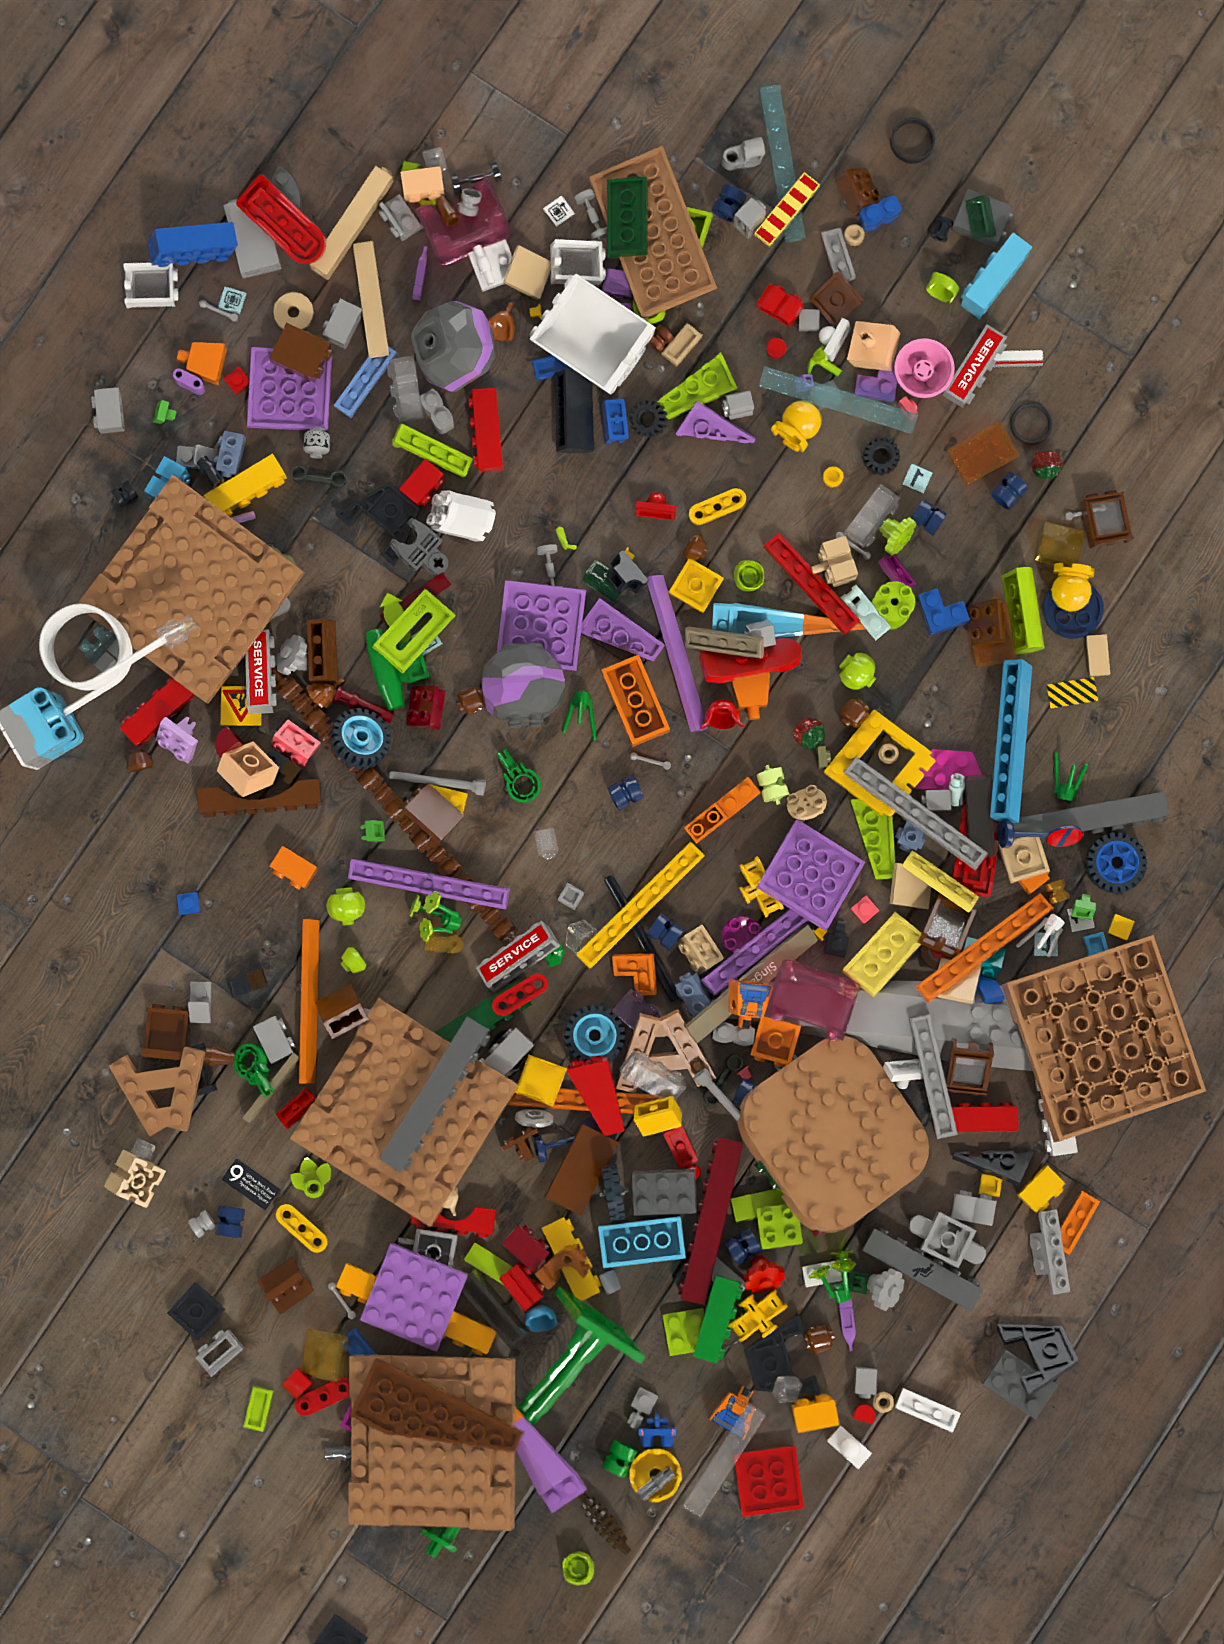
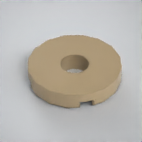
M295 292L287 293L280 297L273 311L275 321L281 329L284 328L287 322L305 330L311 324L314 316L313 306L309 299ZM297 308L299 315L292 318L288 315L289 310Z

